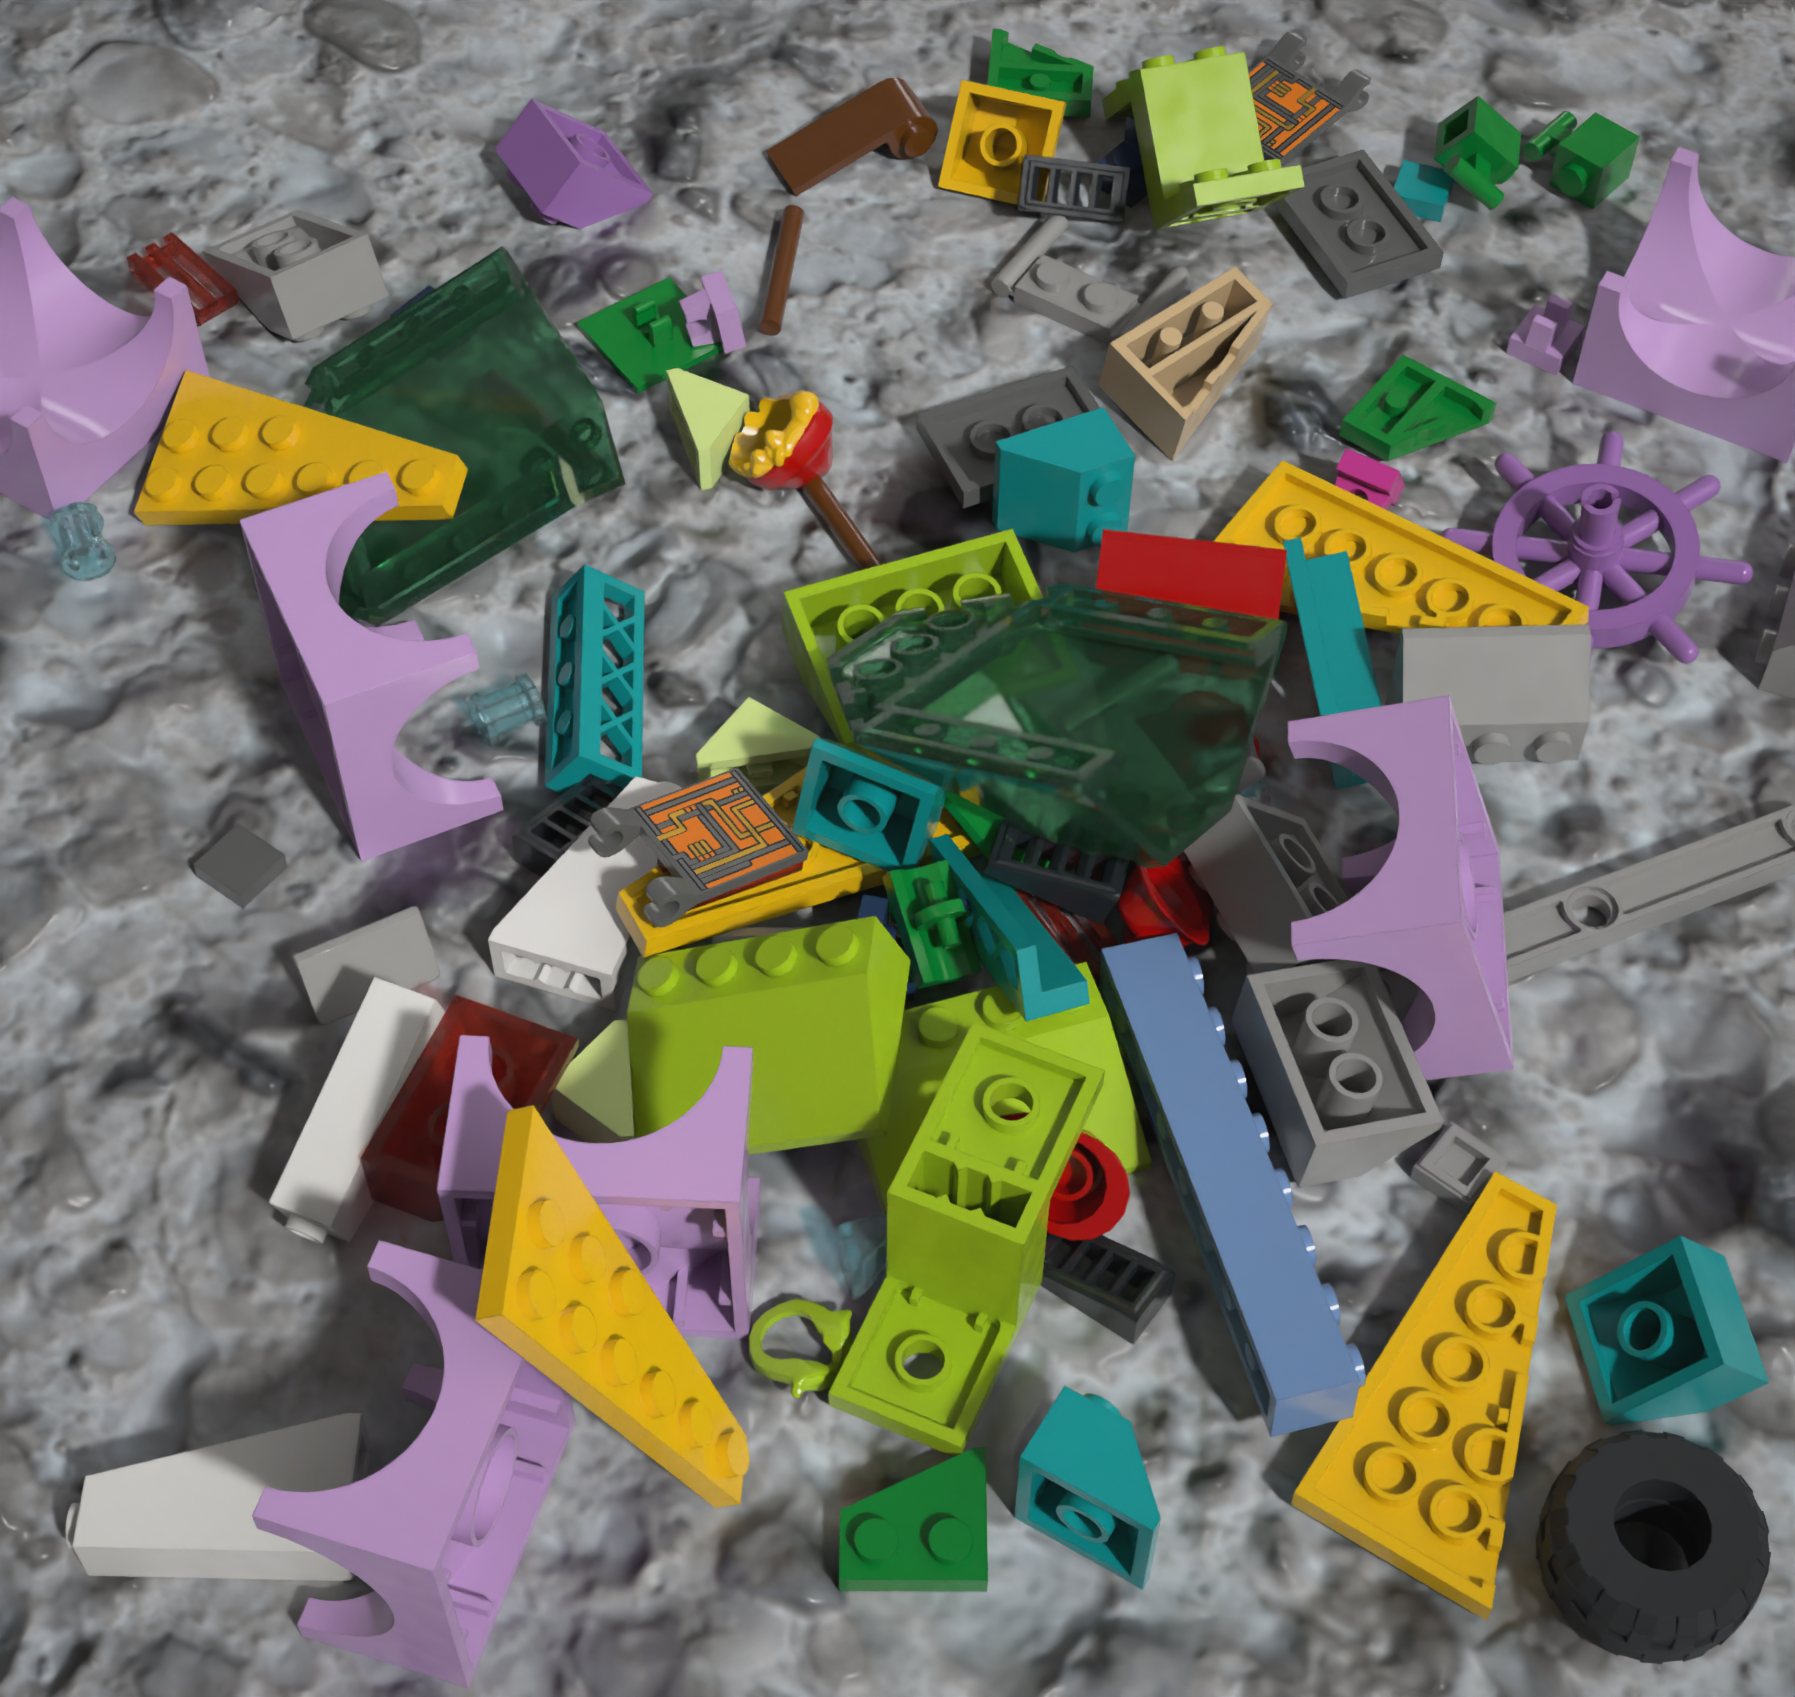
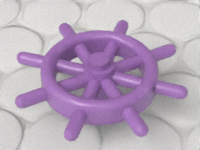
M1608 431L1603 434L1599 444L1596 464L1567 466L1550 471L1537 478L1513 454H1500L1496 458L1495 468L1516 493L1502 509L1496 521L1494 532L1447 528L1442 531L1440 536L1480 555L1491 556V560L1524 576L1526 575L1518 559L1557 563L1556 566L1533 580L1557 592L1570 584H1574L1577 587L1575 600L1589 606L1587 624H1589L1591 632V656L1592 649L1624 646L1653 635L1679 662L1684 664L1694 662L1699 654L1698 647L1673 619L1688 601L1694 588L1695 580L1741 585L1748 583L1753 576L1752 566L1747 562L1700 556L1699 534L1690 511L1719 493L1721 488L1719 479L1714 475H1705L1673 493L1668 487L1652 477L1620 466L1624 442L1623 437L1616 431ZM1581 503L1580 518L1576 520L1564 506ZM1620 507L1639 514L1622 526L1617 521ZM1542 518L1562 540L1523 535L1535 521ZM1659 531L1665 538L1671 553L1634 549L1631 547ZM1627 572L1667 577L1660 586L1648 595ZM1609 588L1625 606L1599 610L1601 590Z

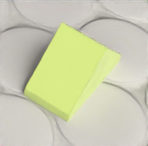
M679 368L666 370L669 410L701 491L713 488L729 465L728 462L736 433L742 432L745 426L744 416L750 411L749 395Z
M748 697L696 753L698 782L738 767L759 793L769 792L807 767L811 747L815 739L821 737Z
M627 1019L614 1020L549 1083L555 1119L587 1143H614L636 1139Z

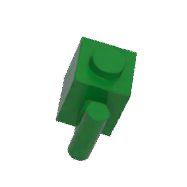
M1477 96L1438 123L1434 160L1444 168V172L1486 208L1493 210L1499 206L1504 198V193L1495 184L1506 182L1518 169L1521 132L1482 98Z
M1563 111L1524 144L1523 153L1532 162H1537L1547 153L1554 156L1555 161L1549 185L1593 210L1629 178L1640 136L1596 112L1576 128V117L1571 112Z

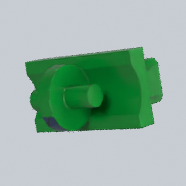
M948 860L938 861L914 869L889 871L882 877L888 895L887 899H889V914L892 922L897 924L905 954L911 960L909 979L916 986V989L975 977L982 972L966 918L972 915V908L968 899L959 898Z

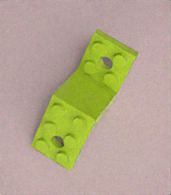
M1218 46L1193 53L1194 59L1175 63L1173 55L1147 59L1141 62L1142 68L1130 71L1128 73L1129 78L1116 82V89L1102 99L1105 121L1129 117L1133 113L1154 231L1255 213L1305 187L1301 165L1282 168L1280 159L1264 161L1245 51L1227 54L1225 46Z
M974 1021L972 1022L887 1192L886 1277L828 1393L829 1406L953 1457L965 1451L1042 1283L1050 1199L1103 1087L1105 1070ZM1014 1098L1024 1102L1029 1107L1030 1113L1022 1119L1010 1121L998 1117L991 1107L1001 1099ZM928 1353L937 1357L942 1363L943 1368L932 1378L918 1379L909 1375L905 1371L903 1364L914 1354Z

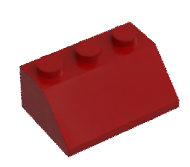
M1103 529L1088 663L1108 665L1113 668L1144 669L1162 657L1171 655L1181 665L1180 676L1195 675L1229 679L1240 683L1255 682L1269 684L1287 550Z

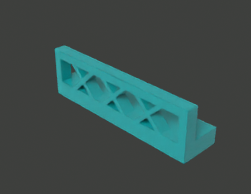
M1301 537L1283 541L1284 549L1287 550L1286 561L1319 715L1324 716L1382 706L1347 551L1306 560ZM1330 762L1335 789L1368 783L1353 771Z
M586 564L552 595L545 787L562 794L578 782L580 783L589 774L623 788L635 777L642 778L645 591ZM604 597L625 606L623 621H617L604 603ZM608 639L624 660L623 667L620 669L616 668L603 649V642ZM607 686L623 707V715L619 717L615 716L602 697V689ZM607 734L622 755V763L600 754L602 736Z
M948 834L930 838L933 863L948 860L959 898H966L970 902L973 913L966 920L979 960L1023 1019L1027 1022L1090 1004L1087 979L1010 884L983 873L984 871L977 872Z

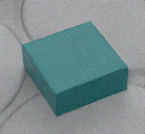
M1403 160L1394 189L1416 217L1441 222L1454 180L1442 168Z

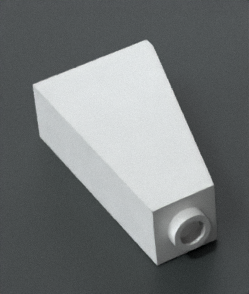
M635 777L608 807L629 809L682 788L671 782H655ZM590 825L493 929L488 943L496 977L616 1011L636 968L638 957L642 955L615 909L618 892L662 862L640 835L617 854L606 858L600 857L588 843V837L598 834Z
M374 977L269 1201L272 1206L288 1218L285 1229L319 1244L324 1243L327 1234L350 1242L456 1062L460 1035L464 1034L436 999Z
M362 1413L340 1414L85 1476L81 1502L72 1503L68 1511L66 1520L67 1546L70 1549H74L88 1576L354 1581V1574L323 1555L288 1539L257 1529L252 1514L265 1487L292 1492H316L335 1489L365 1479L368 1474L371 1442Z

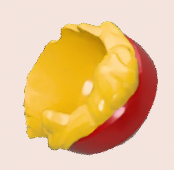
M799 390L794 393L780 395L776 399L764 397L759 402V412L749 411L744 416L745 426L742 432L736 433L728 462L734 472L746 477L752 485L769 491L776 488H803L817 477L823 478L828 473L833 460V416L831 411L819 401L814 393Z

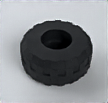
M1633 1430L1623 1431L1618 1435L1605 1439L1600 1438L1585 1446L1581 1453L1572 1461L1569 1460L1552 1484L1542 1507L1536 1535V1559L1539 1561L1542 1583L1549 1598L1555 1602L1564 1615L1563 1618L1578 1633L1581 1632L1598 1644L1599 1648L1616 1656L1622 1655L1640 1660L1642 1663L1662 1664L1663 1662L1680 1660L1685 1662L1703 1656L1708 1650L1717 1645L1721 1646L1743 1624L1755 1606L1769 1572L1771 1557L1768 1543L1769 1528L1764 1511H1761L1753 1495V1490L1741 1474L1738 1475L1723 1461L1724 1458L1706 1446L1702 1447L1684 1439L1685 1437L1664 1431L1663 1433ZM1638 1521L1659 1527L1669 1533L1682 1547L1689 1568L1675 1571L1650 1568L1633 1558L1620 1543L1614 1526L1620 1523Z

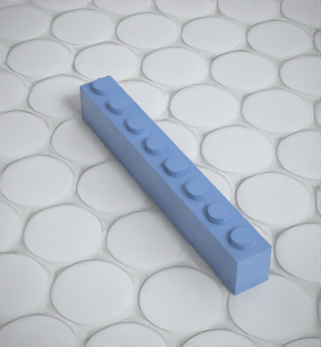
M1177 933L1101 949L1099 981L1101 996L1270 1437L1353 1417L1359 1387L1364 1386L1366 1382L1362 1357L1355 1344L1346 1345L1338 1327L1341 1316L1336 1294L1329 1283L1321 1284L1314 1268L1316 1265V1251L1311 1233L1306 1225L1297 1226L1290 1210L1293 1199L1289 1180L1282 1168L1274 1169L1268 1156L1270 1144L1264 1119L1260 1113L1251 1114L1245 1100L1247 1097V1084L1243 1068L1237 1059L1229 1060L1224 1048L1225 1029L1220 1012L1216 1007L1208 1008L1202 995L1204 993V979L1199 961L1195 956H1186Z

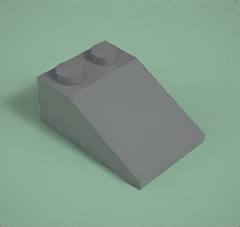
M299 210L202 251L206 262L270 331L296 342L307 341L320 336L325 331V325L340 318L349 320L364 316L372 311L373 303L389 296L367 233Z

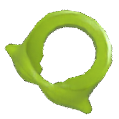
M793 1299L778 1304L764 1312L753 1324L749 1335V1357L757 1373L770 1380L789 1384L791 1386V1396L794 1398H800L806 1391H822L833 1385L853 1344L850 1328L852 1311L844 1309L834 1312L812 1301ZM790 1316L805 1317L814 1323L817 1332L823 1336V1343L832 1352V1362L824 1365L817 1361H807L799 1358H772L764 1353L762 1341L767 1330L777 1321Z

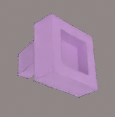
M722 270L700 277L703 289L679 301L687 322L685 326L692 346L696 347L721 342L725 354L746 347L738 309Z
M1552 294L1547 301L1545 309L1534 305L1511 335L1506 354L1553 375H1557L1581 343L1585 326L1570 320L1573 303Z

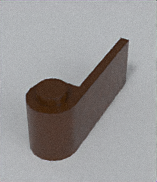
M887 78L771 147L766 152L795 197L884 143H886L897 158L905 160L922 156L931 148L936 140L938 128L937 123L905 80Z

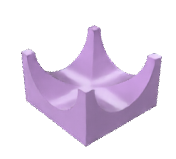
M1678 147L1670 161L1659 198L1646 231L1624 277L1606 271L1598 285L1573 384L1788 463L1795 449V257L1763 251L1744 242L1726 229L1711 212L1701 193L1698 181V160L1700 154Z
M14 197L10 198L0 207V493L53 523L60 525L164 429L185 370L210 377L187 285L171 277L164 280L154 289L155 302L151 316H139L115 307L90 290L65 266L41 233L30 206Z
M387 472L239 520L280 683L361 862L503 811L501 794L492 777L477 781H458L440 777L412 763L394 747L403 725L426 699L455 679L480 669L478 654L468 633L446 639L424 641L415 620L391 626L364 627L349 617L339 606L340 585L344 568L357 539L376 518L386 511L398 507L396 490Z
M1449 695L1287 721L1288 744L1294 759H1323L1353 771L1372 785L1390 804L1399 817V827L1395 840L1372 851L1342 858V879L1349 893L1359 892L1358 894L1323 914L1291 922V946L1297 960L1338 959L1368 963L1394 971L1418 985L1420 989L1415 1001L1402 1019L1401 1024L1426 1080L1513 1070L1500 852Z
M460 1035L437 1193L454 1262L483 1270L507 1111L513 1110V1108L503 1097L492 1075V1048L489 1036ZM723 1046L717 1073L704 1095L682 1117L654 1133L614 1143L578 1142L553 1135L682 1336L749 1339L761 1201V1178L748 1177L753 1047Z
M379 1240L367 1265L371 1281L386 1286L410 1303L433 1332L443 1353L444 1369L413 1363L402 1386L405 1400L418 1404L433 1413L414 1442L393 1462L380 1471L346 1486L316 1492H292L265 1487L252 1517L257 1529L288 1539L323 1555L358 1576L375 1590L354 1599L327 1601L309 1597L297 1623L301 1636L469 1688L575 1426L576 1420L572 1399L569 1393L475 1321L483 1270Z

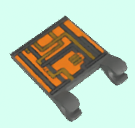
M1292 30L1285 33L1271 53L1248 72L1264 160L1280 159L1282 166L1347 112L1363 108L1369 100V94L1363 89L1371 82V78L1359 70H1352L1344 77L1334 93L1331 94L1297 73L1295 70H1298L1306 59L1305 54L1299 50L1306 45L1307 39Z
M738 767L629 809L606 807L597 810L590 817V824L598 834L588 837V843L600 857L606 858L617 854L640 835L672 874L673 877L662 876L650 881L646 887V894L653 903L644 906V914L651 923L660 928L674 923L698 903L803 862L808 858L809 850Z

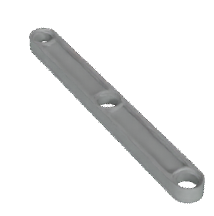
M1795 804L1505 912L1504 927L1508 983L1795 874V836L1791 830L1795 826ZM1581 906L1594 907L1605 916L1607 923L1598 927L1586 926L1575 918L1572 910ZM1376 966L1401 1022L1415 1001L1420 987L1394 971Z

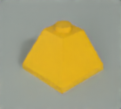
M961 80L938 187L1017 205L1022 156L1027 154L1054 158L1066 102ZM1039 169L1037 201H1044L1050 170Z

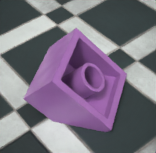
M534 99L528 102L495 148V151L508 167L506 171L508 178L532 199L530 203L531 209L539 217L551 224L561 221L582 229L644 205L654 195L606 132Z

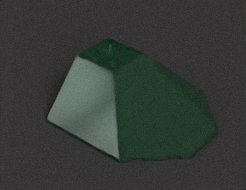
M503 246L314 366L304 383L311 389V392L303 407L456 454L468 468L453 519L373 521L357 539L344 568L340 585L339 606L349 617L358 623L376 628L532 542L626 485L602 399L513 258Z
M1065 583L1047 586L1046 598L1038 600L1032 599L1031 601L1012 604L1010 593L961 600V610L941 611L928 618L924 607L900 610L826 658L828 673L855 744L1051 842L1079 848L1085 854H1107L1133 860L1142 867L1155 868L1168 865L1231 811L1286 638L1287 623L1283 620Z

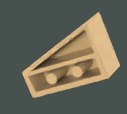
M1235 266L1109 344L1098 386L1173 461L1258 347L1273 303Z

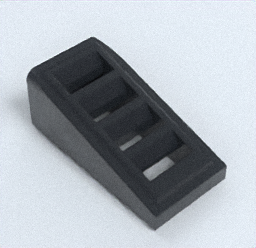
M1024 154L1022 156L1016 210L1123 223L1130 168ZM1039 169L1050 170L1046 202L1036 200ZM1061 171L1071 172L1067 204L1057 203ZM1082 174L1092 175L1088 207L1078 206ZM1103 176L1113 177L1109 209L1099 208Z
M589 774L580 783L578 782L529 819L512 836L515 861L542 877L591 825L590 820L578 813L584 809L593 814L597 810L605 808L592 800L596 794L611 803L624 789L614 783ZM571 824L582 832L576 835L565 827ZM556 838L566 845L559 848L551 842Z
M1002 819L998 825L983 873L1101 925L1119 900L1132 853L1109 844ZM1015 846L1026 851L1022 862L1011 860ZM1040 857L1050 861L1048 868L1037 866ZM1065 868L1073 871L1074 875L1064 873Z
M1047 1232L1041 1286L1134 1345L1172 1294L1175 1272L1155 1259L1103 1235L1095 1239L1072 1241ZM1062 1241L1072 1247L1057 1267L1046 1263L1047 1258ZM1085 1255L1093 1260V1263L1083 1276L1078 1278L1070 1274ZM1107 1269L1115 1274L1113 1279L1105 1289L1095 1286L1094 1284ZM1128 1283L1137 1288L1129 1301L1119 1297V1294Z

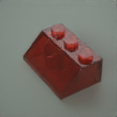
M455 995L360 1158L371 1199L430 1222L444 1220L437 1193V1185L460 1035L489 1036L492 1048V1075L503 1097L513 1109L534 1105L540 1116L579 1047L578 1038Z

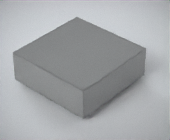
M1451 1121L1413 1166L1410 1178L1467 1216L1494 1172L1496 1171L1500 1174L1504 1172L1508 1158Z

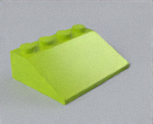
M1013 529L783 592L782 632L801 680L838 741L851 748L1074 685L1079 680L1078 673Z
M876 916L659 953L644 958L643 956L638 957L627 1010L636 1138L654 1133L682 1117L700 1100L717 1073L723 1046L753 1047L749 1155L887 1135L911 960Z
M1087 962L1076 964L1075 966L1087 979L1090 1004L1027 1022L999 985L904 1010L887 1135L857 1139L886 1223L887 1192L973 1021L1105 1070L1103 1087L1083 1129L1090 1131L1103 1141L1105 1146L1116 1153L1127 1171V1175L1151 1168V1157L1110 1016ZM1014 1098L1001 1099L991 1107L998 1117L1020 1112L1030 1113L1029 1107L1024 1102Z

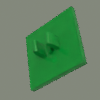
M670 277L576 322L577 329L637 394L666 380V370L675 368L686 370L724 351L721 342L696 347L692 346L685 326L687 322L679 302L688 296Z

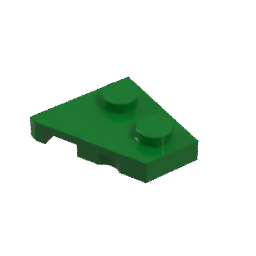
M1002 29L992 30L987 85L1066 102L1064 117H1090L1094 66L1075 58L1062 57L1054 50L1037 43L1032 47V51H1028L1008 43L1009 32Z
M1402 355L1342 419L1339 436L1386 461H1390L1489 424L1494 417L1497 403Z
M986 1447L969 1449L840 1509L839 1591L987 1592Z

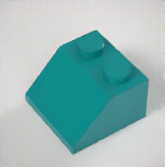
M1104 407L996 441L992 523L997 530L1006 531L1013 529L1016 536L1073 553L1097 545L1101 546L1103 529L1128 531L1135 454Z
M816 738L811 747L792 832L886 871L914 869L918 867L930 843L929 839L933 837L937 829L949 787L831 739Z
M1681 1235L1564 1295L1603 1421L1608 1425L1613 1426L1709 1412L1769 1383L1725 1256Z
M1064 1385L1020 1456L1014 1518L1143 1590L1150 1578L1161 1517L1131 1422L1123 1418L1119 1410L1105 1398L1092 1393L1081 1395Z

